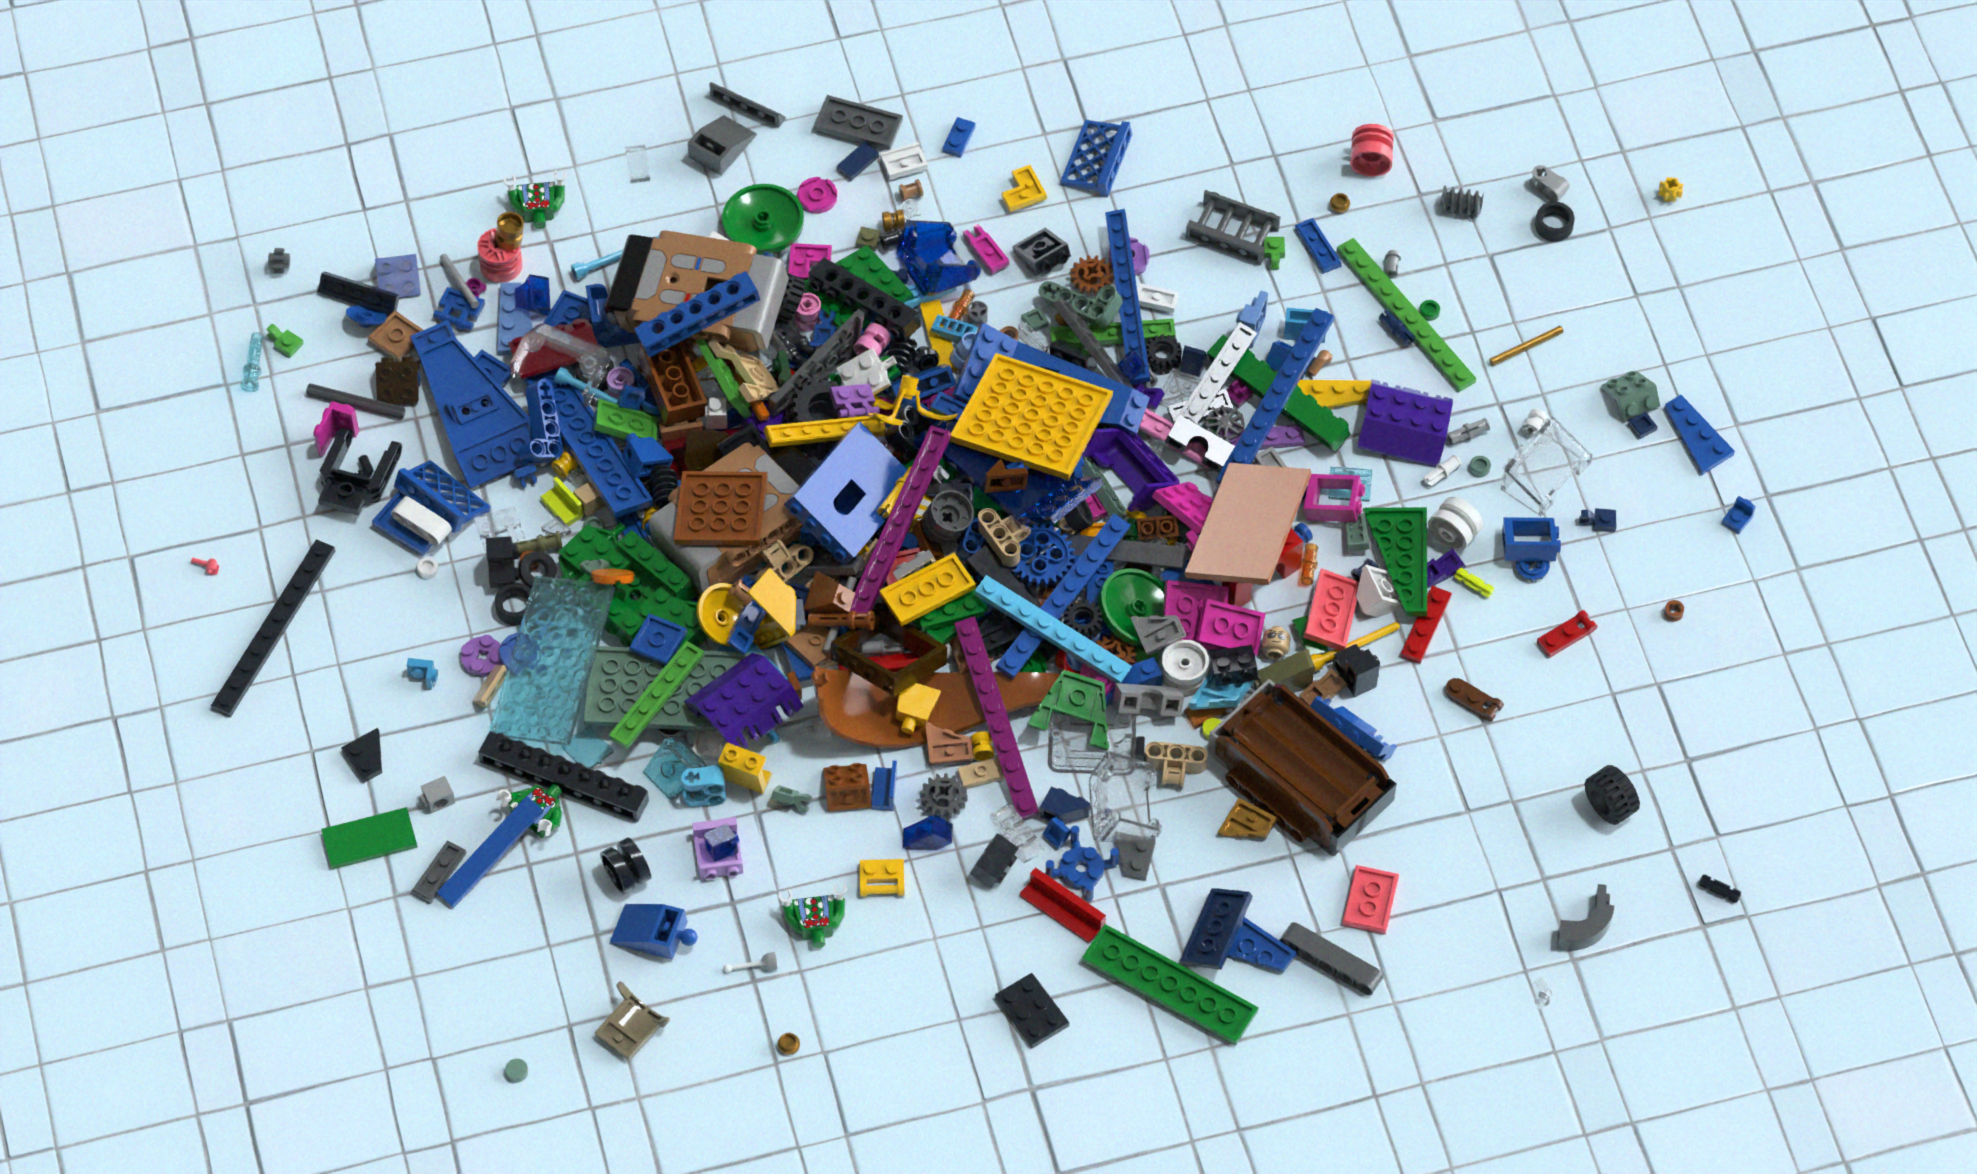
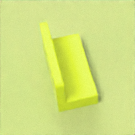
M556 476L553 478L554 487L541 495V501L568 528L583 518L582 503Z

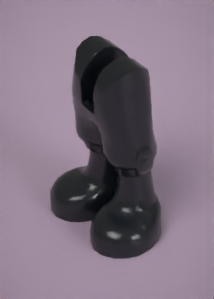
M781 323L777 329L785 337L782 338L773 332L770 339L779 351L786 350L788 360L795 361L799 368L808 360L799 351L811 357L822 346L819 345L816 348L810 346L806 336H802L784 323Z

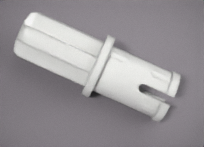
M1452 455L1442 464H1437L1434 470L1424 476L1425 484L1431 487L1441 479L1449 477V473L1462 465L1459 457Z

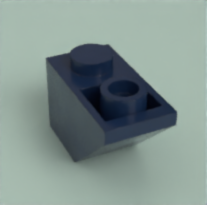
M1051 786L1040 806V818L1050 822L1052 818L1057 817L1065 824L1089 817L1091 803L1082 797L1068 794L1064 789H1057Z

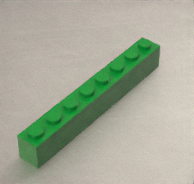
M1222 335L1207 351L1210 362L1213 363L1229 339L1225 335ZM1247 349L1230 376L1242 382L1256 396L1263 399L1279 371L1275 373L1270 369L1271 367L1264 360L1259 361ZM1296 385L1281 414L1335 453L1351 435L1348 427L1349 424L1343 418L1335 417L1327 406H1320L1312 395H1305L1301 392V388Z

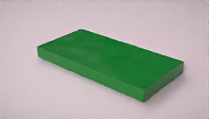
M407 807L321 829L332 870L418 848Z

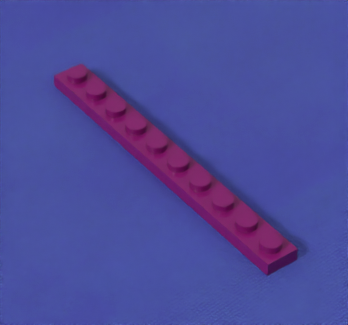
M930 426L855 590L850 612L868 613V611H872L879 596V590L884 585L951 437L950 431Z
M974 616L956 622L954 624L1018 819L1021 821L1039 815L1040 812L976 618Z

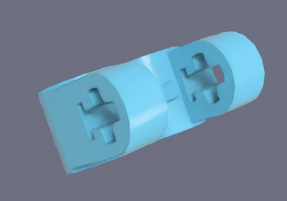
M710 765L707 767L691 768L682 773L683 801L687 806H714L726 801L724 772L721 766ZM689 777H693V783H689ZM690 793H695V799H691Z

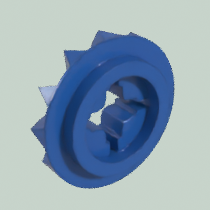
M1516 561L1515 568H1517L1518 575L1521 574L1525 580L1528 578L1534 582L1536 579H1543L1548 574L1550 563L1549 561H1536V568L1529 570V565H1532L1535 561Z

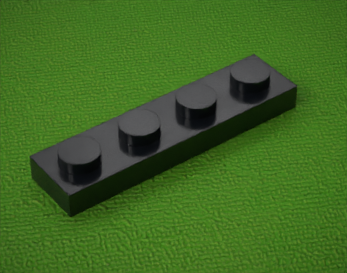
M324 271L321 273L318 293L391 315L394 311H397L399 294Z

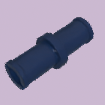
M1389 310L1384 311L1386 316L1383 313L1380 314L1379 320L1390 329L1389 332L1392 335H1396L1406 346L1410 345L1408 340L1413 343L1415 336L1405 327L1401 320H1397Z

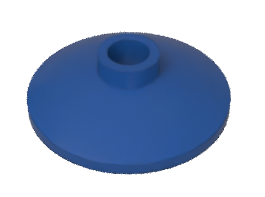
M360 305L351 306L346 309V316L364 328L382 324L387 318L385 313Z

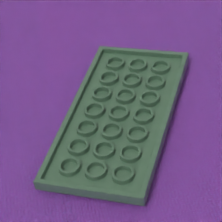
M592 646L584 725L616 727L665 666L630 652L629 647ZM704 651L705 656L645 728L716 731L702 715L697 718L685 705L684 701L751 653L746 652L745 655H742L740 652Z

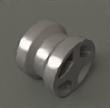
M981 301L970 303L968 306L969 324L979 327L981 323H987V305Z

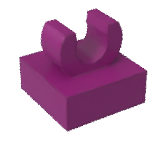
M1239 380L1233 382L1227 389L1231 403L1237 408H1240L1253 396V391Z

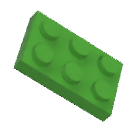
M598 398L595 408L594 430L619 437L623 440L631 433H635L638 438L652 437L657 440L658 416L619 407L618 404Z

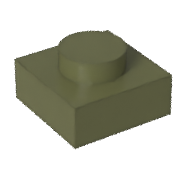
M861 226L856 240V247L862 248L868 245L872 251L876 252L881 231Z

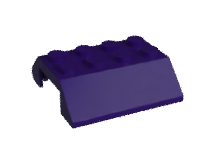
M1371 379L1357 448L1436 467L1440 463L1444 449L1453 399L1448 397L1441 398L1439 395L1431 397L1427 392L1422 394L1419 390L1406 387L1402 389L1398 385L1390 387L1386 382L1381 384L1380 381Z
M751 653L684 701L685 705L697 718L702 715L722 736L724 746L726 743H730L744 749L748 748V743L742 731L746 730L749 737L756 742L759 740V736L763 737L776 728V724L780 725L783 723L782 717L776 709L777 706L780 705L787 717H791L794 715L793 712L797 713L804 707L793 686L765 656Z

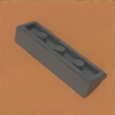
M713 82L709 84L711 97L771 125L780 127L786 119V116Z

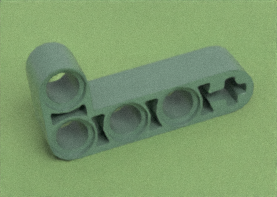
M1046 281L1039 287V294L1047 305L1055 308L1053 304L1057 300H1068L1083 321L1099 328H1105L1110 325L1123 302L1120 294L1111 285L1102 287L1094 300L1051 281Z

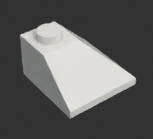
M1365 565L1362 569L1356 595L1360 604V610L1364 614L1374 617L1402 610L1403 608L1387 570Z

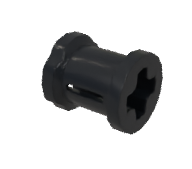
M899 227L885 235L883 233L879 234L880 243L884 251H889V248L899 244L901 246L905 245L904 235Z

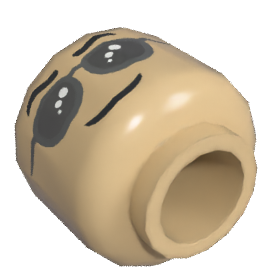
M1273 626L1266 630L1262 638V652L1270 659H1281L1289 652L1290 634L1280 626Z

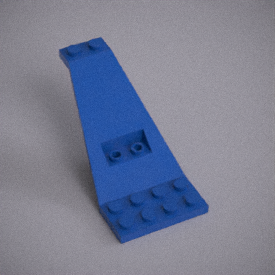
M446 320L411 335L410 340L420 360L451 450L468 488L471 489L528 464L520 459L518 450L522 445L533 440L530 417L457 340L449 321ZM481 400L488 402L487 407L481 405ZM462 408H467L469 414H462Z
M984 322L979 325L952 396L968 404L995 353L1113 391L1112 399L1098 425L1116 426L1131 435L1137 434L1150 397L1122 383L1021 343Z

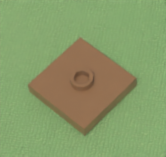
M394 311L367 338L370 343L390 357H394L396 361H401L402 357H405L414 348L410 336L423 331V329L397 311Z
M807 624L802 629L796 631L789 640L784 641V644L812 669L814 666H820L830 660L831 653L826 654L822 651L829 630L824 626L810 627Z

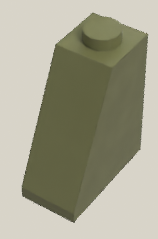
M1304 649L1258 670L1259 680L1254 681L1255 690L1270 679L1275 685H1284L1293 693L1304 691L1313 682L1314 664L1309 649Z

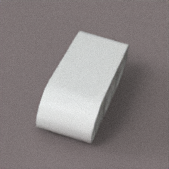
M407 496L391 511L392 517L397 522L436 546L452 531V527L446 520Z

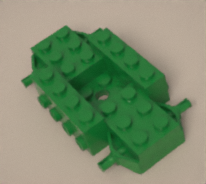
M621 522L610 531L591 527L587 524L558 551V560L563 575L554 584V587L561 591L568 583L570 585L573 584L571 588L576 600L575 605L581 611L586 610L595 623L603 624L605 630L611 636L616 635L620 638L619 640L624 647H630L649 613L687 628L688 633L678 649L686 641L698 647L708 637L702 630L697 618V603L690 602L696 595L692 578L633 530H630L617 542L618 536L626 530V527ZM603 559L609 562L610 567L608 569H623L634 572V581L629 584L616 582L613 585L595 583L591 580V576L580 569L579 564L585 560ZM632 591L641 594L638 600L630 599Z

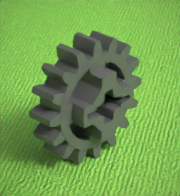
M945 773L944 777L941 778L939 774H936L935 780L929 777L928 784L923 783V790L920 791L921 805L925 806L926 813L932 811V817L939 814L940 819H943L944 815H948L951 819L952 813L959 815L960 808L965 809V802L968 801L967 787H963L962 780L956 782L955 775L948 778V774ZM958 793L959 797L957 801H955L956 794Z

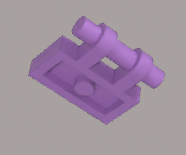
M870 384L831 387L829 390L834 409H843L838 410L839 418L868 416L869 413L875 412L877 414L880 413L878 406L871 407L875 403V398Z

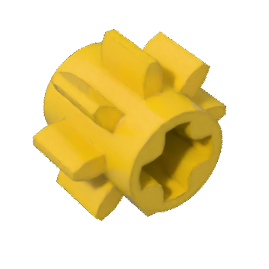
M1667 177L1665 182L1660 181L1658 196H1662L1664 201L1675 202L1677 197L1682 198L1683 184L1679 183L1678 178Z

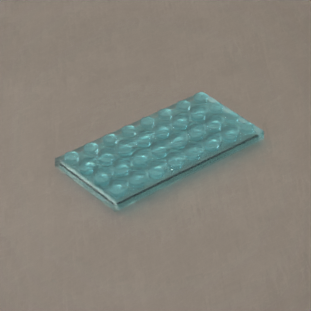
M535 576L489 731L502 733L511 739L570 746L616 587L614 585Z

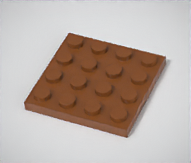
M682 471L674 544L760 546L768 482L767 472Z

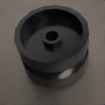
M629 837L617 843V850L609 847L600 853L602 864L609 878L622 894L633 890L635 882L642 885L652 878L643 854Z

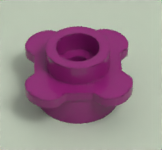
M470 278L466 282L476 297H479L482 292L487 290V286L482 284L478 278Z

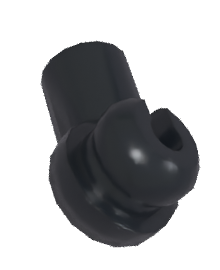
M361 455L358 458L361 466L358 474L370 478L374 471L368 456Z

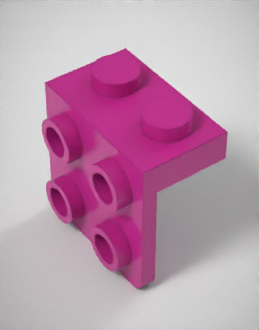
M332 401L329 407L325 408L320 424H317L313 431L318 455L324 456L336 432L341 427L353 430V437H357L359 426L353 407L348 404Z

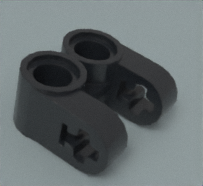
M908 405L898 410L895 419L902 420L903 424L891 425V427L885 430L884 435L890 446L906 459L912 461L917 457L922 446L914 436L925 438L931 423L913 406Z

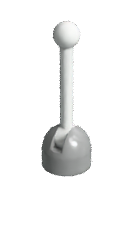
M770 952L763 955L761 961L732 966L726 964L723 969L726 973H730L735 969L762 965L766 970H776L778 965L775 952Z

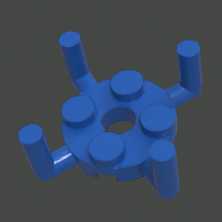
M1074 825L1071 827L1070 836L1072 849L1063 853L1060 868L1054 869V862L1052 860L1046 861L1045 874L1051 878L1061 877L1066 884L1072 885L1075 889L1083 890L1086 901H1092L1094 886L1098 884V881L1103 876L1104 869L1118 865L1119 850L1112 848L1110 859L1103 860L1095 848L1081 847L1079 841L1080 829ZM1078 865H1085L1088 870L1079 872L1076 867Z

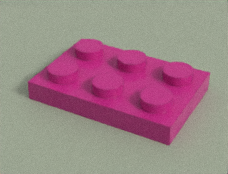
M1204 599L1196 641L1226 649L1252 644L1254 654L1258 655L1266 613Z

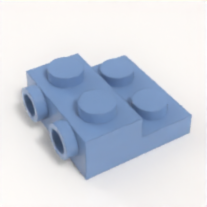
M1261 290L1258 297L1253 298L1251 305L1246 304L1243 311H1239L1236 319L1238 324L1241 322L1257 332V335L1249 345L1251 348H1253L1266 318L1268 292Z

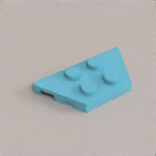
M1212 668L1189 702V707L1191 710L1238 706L1254 681L1216 687Z

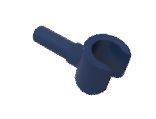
M905 269L891 270L904 284H907L908 275Z

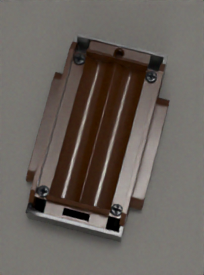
M1270 679L1262 684L1209 734L1208 751L1218 763L1228 770L1225 774L1226 781L1254 806L1277 817L1276 824L1295 840L1303 843L1306 839L1310 838L1331 856L1337 855L1395 799L1397 783L1389 777L1379 762L1286 686L1275 685Z

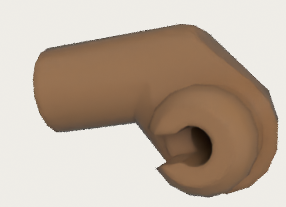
M1321 350L1307 370L1316 376L1325 363L1328 364L1332 361V354L1328 350Z

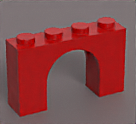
M1292 528L1289 531L1275 568L1283 579L1301 569L1304 541ZM1222 581V586L1229 587L1228 604L1242 607L1251 601L1252 583L1239 584Z

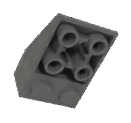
M723 115L700 128L687 142L688 157L722 175L755 138L757 133Z

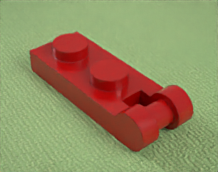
M1581 610L1573 618L1537 638V644L1551 658L1593 633L1598 625L1588 618L1589 615L1585 610ZM1582 623L1584 627L1580 629L1578 625Z

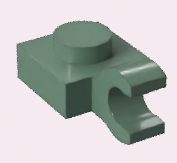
M778 785L773 790L771 799L777 800L778 804L785 806L794 803L799 811L807 812L809 807L804 806L802 800L810 801L812 796L800 794L797 790Z

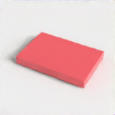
M1356 865L1342 925L1386 935L1399 874Z

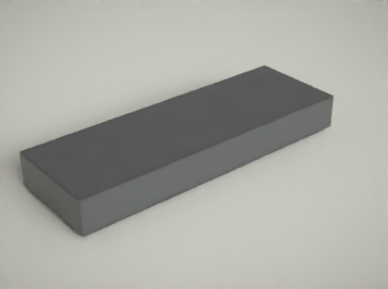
M447 840L411 890L412 895L431 904L437 896L436 892L447 882L466 855V850Z

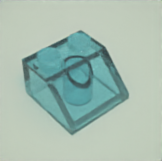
M680 737L664 739L643 773L670 800H674L684 790L681 782L682 773L687 769L707 767L708 765ZM689 777V783H693V777Z

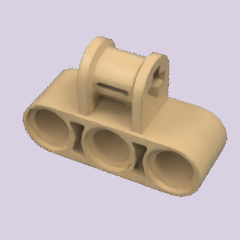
M990 508L982 509L978 514V530L1004 565L1008 567L1016 566L1020 562L1019 542L1029 536L1031 529L1024 525L1018 513L1012 514L1003 520Z
M780 539L759 552L767 566L757 573L755 581L757 582L764 572L770 568L785 583L812 561V549L802 544H794L787 549ZM803 549L804 555L799 559L798 553ZM787 562V570L782 572L781 567Z
M1154 741L1148 743L1145 747L1144 763L1148 768L1163 770L1162 785L1168 783L1184 787L1185 773L1200 774L1207 767L1208 753L1205 748L1200 746Z

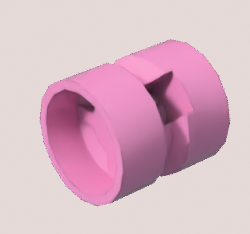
M803 293L795 313V324L803 331H813L815 324H821L819 318L821 301L815 294Z
M870 323L863 332V335L853 345V349L859 356L873 348L879 357L882 350L891 341V335L883 326Z

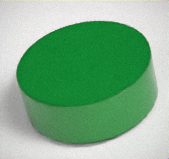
M1425 300L1420 305L1419 313L1425 320L1433 321L1440 315V305L1434 300Z

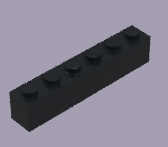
M986 545L966 560L964 568L978 585L987 575L1038 608L1041 607L1038 599L1029 594L1025 585L1012 575L1010 568L1003 565L996 553ZM1007 616L1017 629L1022 632L1025 626ZM1044 639L1036 650L1041 652L1048 662L1056 656L1060 648Z

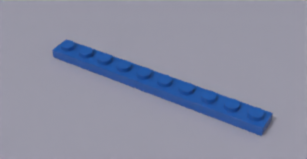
M1119 209L1105 212L1115 286L1123 301L1119 313L1129 382L1131 385L1150 382L1151 378L1126 210Z
M1318 308L1314 309L1216 479L1218 484H1221L1229 463L1251 464L1335 320L1334 315Z
M1113 513L1040 609L1060 620L1064 611H1066V607L1070 606L1071 602L1077 598L1130 529L1131 524ZM1025 627L996 664L995 668L1013 680L1043 642L1044 638Z

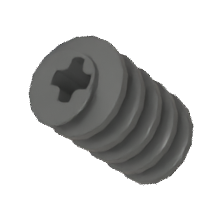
M1444 185L1441 197L1443 211H1447L1450 206L1451 211L1455 213L1458 207L1460 214H1463L1464 210L1467 209L1468 215H1471L1473 210H1475L1476 216H1479L1482 210L1484 193L1480 197L1479 191L1476 190L1474 195H1471V190L1468 189L1466 194H1463L1462 188L1455 193L1454 187H1451L1450 191L1447 192V187Z

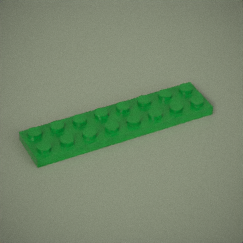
M1106 924L1103 925L1082 956V962L1235 1046L1259 1011V1007Z

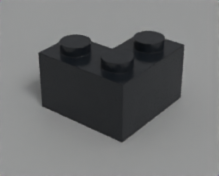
M511 536L486 538L490 588H502L505 585L516 583V580H520L519 567L515 568V560L519 559L517 542H513Z
M1354 644L1334 654L1333 667L1347 683V687L1354 698L1377 687L1380 661L1369 649L1365 651L1360 650L1357 644Z

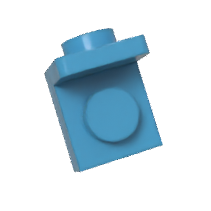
M408 658L406 665L408 676L417 679L426 678L427 689H432L433 682H437L438 669H435L434 661Z

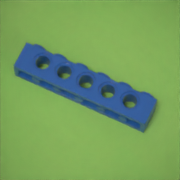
M747 271L734 275L724 283L715 285L704 293L697 294L691 300L682 302L667 312L660 313L656 318L641 323L634 330L647 356L651 357L761 299L757 288Z

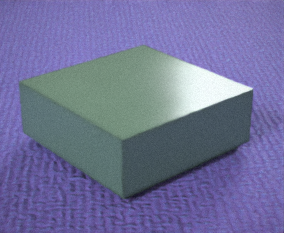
M1040 307L1021 315V320L1030 334L1049 326V321Z

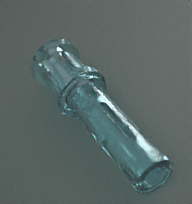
M258 332L251 334L247 364L243 367L244 378L240 384L241 388L248 392H254L259 389L258 378L262 372L259 364L264 335Z

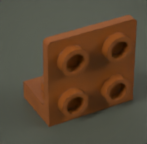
M853 763L847 766L831 765L823 768L828 811L871 807L867 764Z

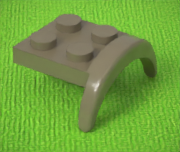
M619 981L616 986L624 1000L595 1031V1036L630 1061L660 1027L663 1028L669 1023L670 1018L653 1011L640 1001L623 982Z

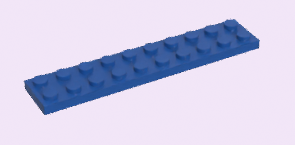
M560 368L522 379L527 387L540 379H547L552 384L561 439L614 518L653 505L652 497L640 479L634 478L622 457L621 451L610 435L594 430L595 413L579 389L569 384L560 385L554 382Z

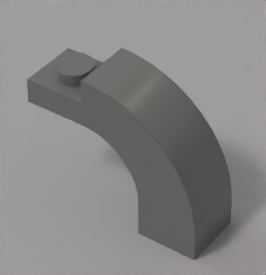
M1598 884L1595 895V911L1590 917L1581 921L1560 920L1557 950L1574 951L1585 949L1596 944L1605 936L1611 925L1615 905H1610V894L1606 893L1607 885Z

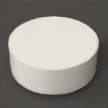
M425 557L417 563V572L421 578L432 579L438 574L439 568L435 559Z

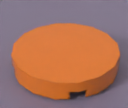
M598 569L591 571V580L595 583L613 585L616 582L629 584L634 581V572L623 569Z

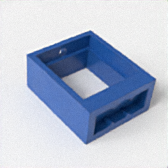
M1503 517L1502 540L1505 561H1556L1557 553L1561 552V541L1557 540L1559 539V526H1555L1554 518ZM1514 536H1549L1550 542L1514 541Z

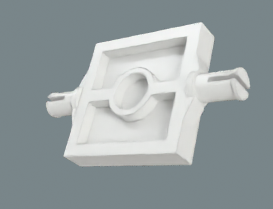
M871 348L836 369L841 377V386L870 384L873 395L891 386L887 376V369L897 364V361L892 356L882 362L875 350Z

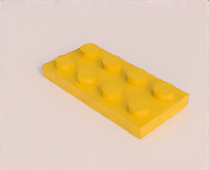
M952 553L879 591L880 596L894 617L903 626L976 589V583L955 553Z

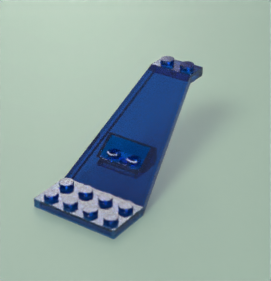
M940 420L935 422L933 426L952 433L957 423ZM928 430L921 432L920 437L914 440L916 449L921 448ZM950 441L942 455V458L983 493H985L986 473L1002 459ZM1002 459L1004 467L1007 469V465L1012 462ZM1029 468L1027 470L1028 479L1025 490L989 492L985 494L1021 525L1054 524L1104 484L1101 477L1085 476L1083 478H1076V476H1070L1069 480Z

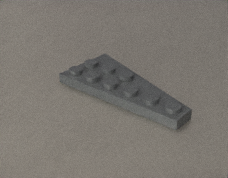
M858 309L769 398L768 412L772 417H775L787 408L793 393L801 385L807 384L810 381L818 382L819 380H825L829 377L828 375L837 371V367L857 356L853 345L861 336L864 312Z

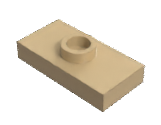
M999 758L958 767L960 780L963 781V787H967V789L1005 779Z

